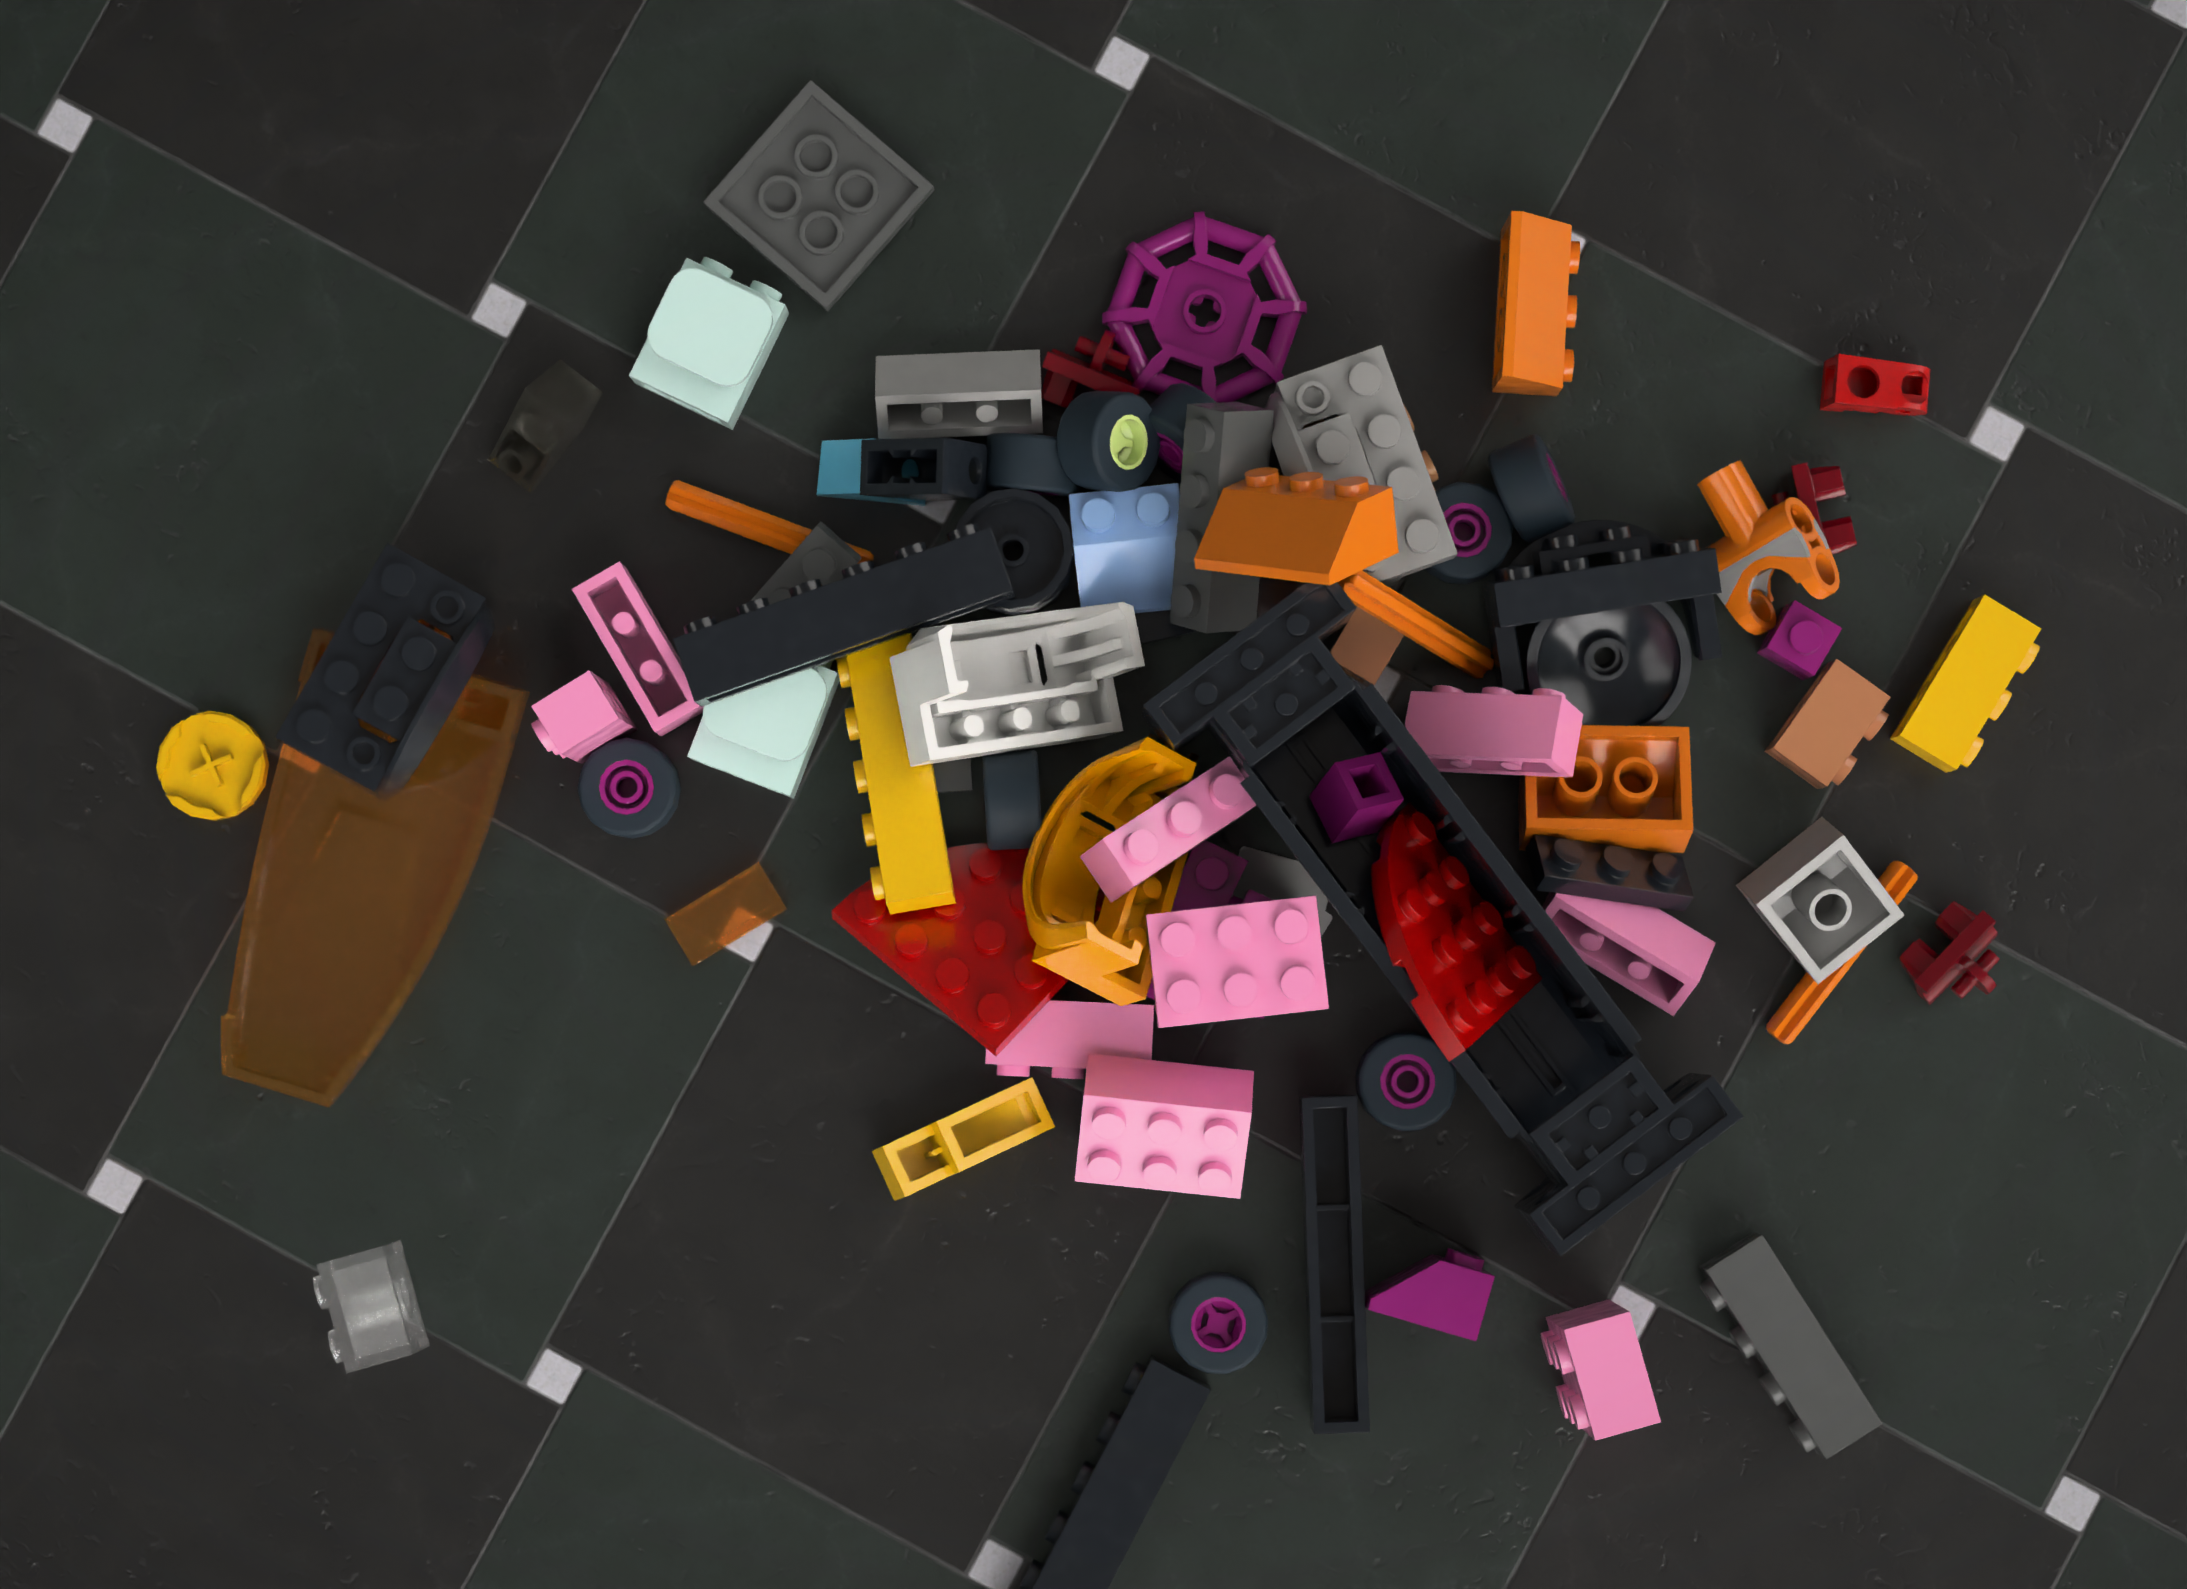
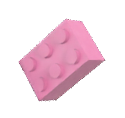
M1316 896L1147 914L1145 916L1158 1028L1329 1009Z
M1088 1053L1075 1181L1240 1199L1252 1115L1254 1071Z
M1605 1300L1546 1317L1549 1331L1542 1332L1541 1339L1549 1364H1554L1556 1370L1560 1369L1564 1380L1563 1385L1556 1386V1392L1565 1419L1569 1418L1571 1424L1575 1423L1578 1430H1584L1595 1441L1661 1422L1630 1311L1611 1300Z

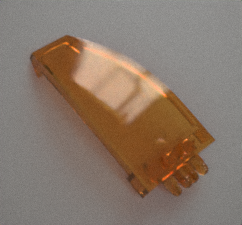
M422 619L417 620L419 623L429 628V623L425 622ZM322 627L313 628L298 679L301 684L297 698L333 638L335 631ZM435 627V632L450 639L451 635ZM472 673L451 713L409 781L399 793L385 802L332 774L327 767L283 744L253 864L236 954L228 1012L221 1016L222 1075L325 1107L334 1105L376 1049L405 1005L431 961L454 916L487 836L530 691ZM358 719L359 724L362 728L370 731L371 733L379 736L380 738L388 741L389 743L397 741L391 736Z

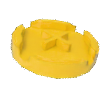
M206 711L190 716L170 729L160 745L156 769L162 788L166 792L165 795L172 805L189 816L217 821L237 816L255 803L266 786L269 761L265 744L251 725L232 714Z

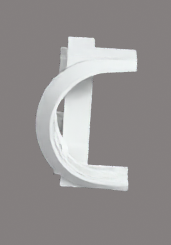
M1125 602L920 628L907 645L906 651L889 657L910 767L1091 740L1122 732L1123 726L1113 677L1145 666L1134 606ZM1036 644L1042 648L1048 679L1045 685H1043L1035 649Z

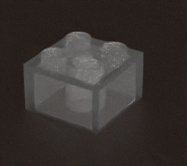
M401 1240L317 1264L319 1276L313 1277L315 1295L321 1309L329 1308L334 1330L328 1331L330 1350L336 1363H344L346 1374L410 1356L430 1346Z

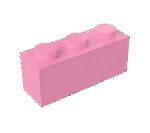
M620 561L572 588L655 733L662 737L703 713L704 706L701 707L694 702L677 653L630 572Z
M591 671L585 672L531 706L539 718L531 723V726L548 752L553 751L556 756L560 754L563 759L568 757L581 764L586 762L591 753L605 743L623 739L638 730L610 684Z
M1436 685L1432 687V692L1411 691L1404 726L1439 772L1573 777L1583 714L1565 699L1566 695L1553 689L1537 688L1533 690L1532 695L1514 694L1512 691L1500 687H1484L1482 693H1465L1456 687Z
M1230 756L1115 830L1080 856L1110 903L1257 806L1240 783L1245 778Z
M1549 892L1542 907L1585 964L1672 1016L1676 1014L1699 983L1716 942L1657 907Z
M1049 1000L997 1056L986 1049L985 1064H997L996 1075L1029 1077L1030 1066L1052 1067L1051 1078L1084 1079L1088 1053L1152 1060L1154 1005L1128 1004L1119 1006L1115 1003Z

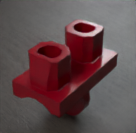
M1106 329L1099 343L1080 335L1074 351L1093 358L1091 363L1056 348H1053L1051 352L1048 351L1042 365L1043 368L1048 369L1044 378L1042 398L1067 408L1074 397L1079 383L1098 391L1130 392L1140 396V389L1132 386L1134 381L1103 369L1105 364L1125 371L1130 356L1112 349L1117 334Z
M1808 462L1791 466L1798 499L1808 507L1827 540L1832 555L1857 546L1851 516L1821 522L1817 502L1846 496L1840 466L1809 469ZM1782 492L1772 495L1774 506L1789 498V493Z
M1953 901L1935 921L1936 928L1949 938L1952 943L1938 955L1919 938L1900 956L1901 965L1915 982L1917 994L1929 1005L1961 973L1963 975L1950 987L1952 992L1960 999H1963L1974 986L1988 995L1997 986L1995 981L1988 975V972L1999 962V957L1993 951L1987 949L1976 962L1973 961L1998 935V932L1993 927L1996 921L1989 914L1982 910L1977 916L1969 909Z

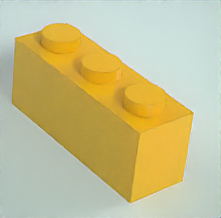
M1985 594L1974 599L1890 739L1945 773L1957 770L1960 764L1967 768L1983 745L1984 739L1980 738L1978 734L1988 718L1995 721L2007 706L2012 693L2006 690V687L2015 672L2018 671L2024 674L2038 654L2040 646L2035 644L2034 641L2041 628Z

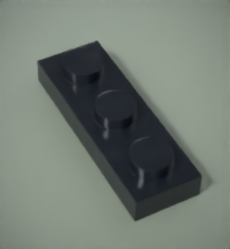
M1538 834L1533 835L1525 848L1535 888L1539 891L1685 911L1694 898L1683 857L1680 855Z

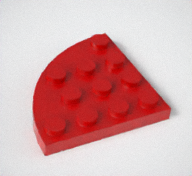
M1409 802L1386 821L1377 836L1376 842L1381 846L1380 859L1373 863L1371 868L1372 891L1381 933L1393 966L1406 968L1410 980L1419 995L1411 1000V1003L1429 1034L1450 1062L1466 1051L1543 978L1537 972L1536 964L1531 954L1524 947L1517 945L1504 928L1502 917L1498 910L1490 902L1483 900L1471 884L1465 866L1457 858L1450 856L1438 840L1436 830L1429 818L1423 813L1418 812Z
M987 843L947 848L955 904L890 915L885 899L875 900L870 879L851 892L831 910L833 920L995 1056L1011 1042L1069 980L1031 961L1036 942L1032 939L1028 930L1023 900V874L1030 848L990 850ZM1100 887L1095 905L1094 924L1099 918L1105 894Z

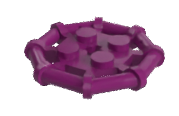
M1201 211L1193 212L1192 218L1139 243L1132 241L1125 248L1127 257L1108 310L1102 313V325L1108 326L1110 331L1117 334L1115 342L1120 352L1130 356L1127 367L1134 379L1132 386L1140 389V393L1146 390L1161 395L1170 385L1185 383L1200 389L1217 403L1234 402L1270 384L1276 385L1277 382L1285 378L1282 370L1301 316L1307 314V302L1301 301L1274 246L1277 241L1270 234L1263 237L1206 217L1205 212ZM1193 241L1195 256L1188 258V261L1166 269L1157 259ZM1208 241L1240 251L1246 255L1239 265L1208 255ZM1259 265L1276 298L1275 300L1261 302L1251 285L1248 274ZM1145 271L1158 280L1148 308L1132 307ZM1204 298L1214 301L1213 311L1220 314V318L1217 322L1208 321L1205 327H1201L1195 324L1196 316L1189 313V308L1192 304L1200 306ZM1260 318H1278L1266 353L1264 354L1251 345ZM1149 323L1154 339L1161 348V351L1150 362L1132 327L1134 325ZM1242 356L1253 367V369L1216 386L1214 369L1227 366L1233 360ZM1170 360L1202 371L1201 386L1162 372Z

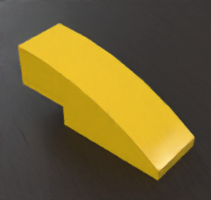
M1031 1077L873 1150L872 1153L894 1201L1040 1135L1054 1128L1055 1125L1034 1079Z

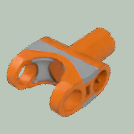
M1741 460L1716 471L1697 484L1725 534L1724 537L1706 547L1716 549L1722 593L1717 595L1743 629L1753 635H1762L1773 629L1776 625V612L1772 605L1774 598L1771 593V577L1775 569H1780L1789 574L1797 584L1801 583L1805 590L1816 599H1825L1838 590L1840 583L1839 572L1832 552L1814 516L1801 500L1789 497L1768 510Z

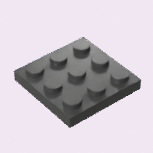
M810 80L703 203L714 215L828 312L935 189L928 180Z

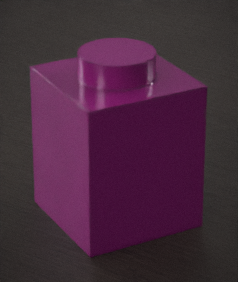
M1794 600L1783 607L1777 617L1776 625L1768 632L1757 654L1804 681L1815 676L1842 628Z
M1381 752L1335 762L1309 796L1332 843L1377 833L1404 800Z

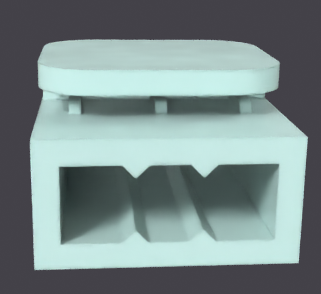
M686 257L680 272L672 278L648 328V337L629 376L635 384L733 430L787 320L789 312L786 305L779 302L782 294L772 287L756 280L752 281L750 287L745 286L730 278L733 270L713 259L703 257L699 264Z
M833 661L705 705L701 722L687 757L794 799L840 681L838 672L830 670Z

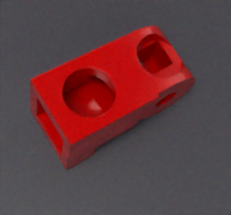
M1837 354L1824 361L1820 410L1883 412L1909 416L1927 414L1931 369L1916 364Z

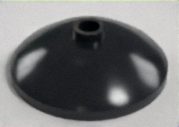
M1666 602L1536 622L1528 641L1525 657L1526 677L1531 694L1537 688L1553 689L1566 695L1565 699L1583 714L1582 725H1662L1683 699L1692 668L1691 646L1687 632L1678 615ZM1601 647H1609L1613 650V656L1606 664H1598L1594 661V654Z

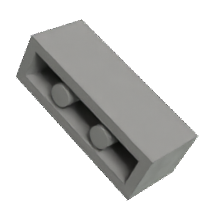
M1040 349L876 356L875 402L878 438L911 439L988 436L994 433H1043Z

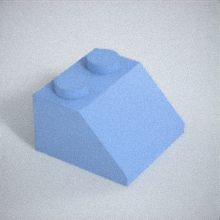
M1179 483L1144 486L1123 492L1095 491L1069 494L1073 549L1081 607L1125 602L1134 606L1135 613L1171 610L1175 541L1180 498Z

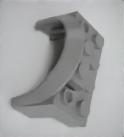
M1382 345L1277 382L1275 391L1268 398L1265 408L1274 410L1272 443L1284 476H1292L1303 472H1319L1323 474V480L1331 481L1345 477L1361 476L1368 478L1370 485L1392 487L1399 553L1362 571L1390 587L1398 584L1403 576L1456 557L1458 554ZM1335 414L1339 415L1338 417L1303 429L1304 425Z

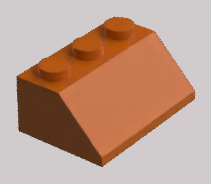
M1511 211L1501 230L1492 377L1493 393L1557 396L1563 389V382H1572L1574 350L1565 349L1566 328L1575 327L1577 296L1568 295L1569 274L1578 273L1580 241H1571L1572 225L1524 211Z
M1272 467L1249 470L1245 472V479L1223 488L1194 557L1195 569L1332 585L1399 553L1392 487L1370 485L1368 478L1361 476L1345 477L1331 481L1323 480V474L1319 472H1303L1292 476L1279 475L1278 469Z
M1581 725L1573 777L1520 775L1518 794L1519 850L1526 851L1525 848L1533 835L1538 834L1660 853H1684L1693 833L1689 727Z

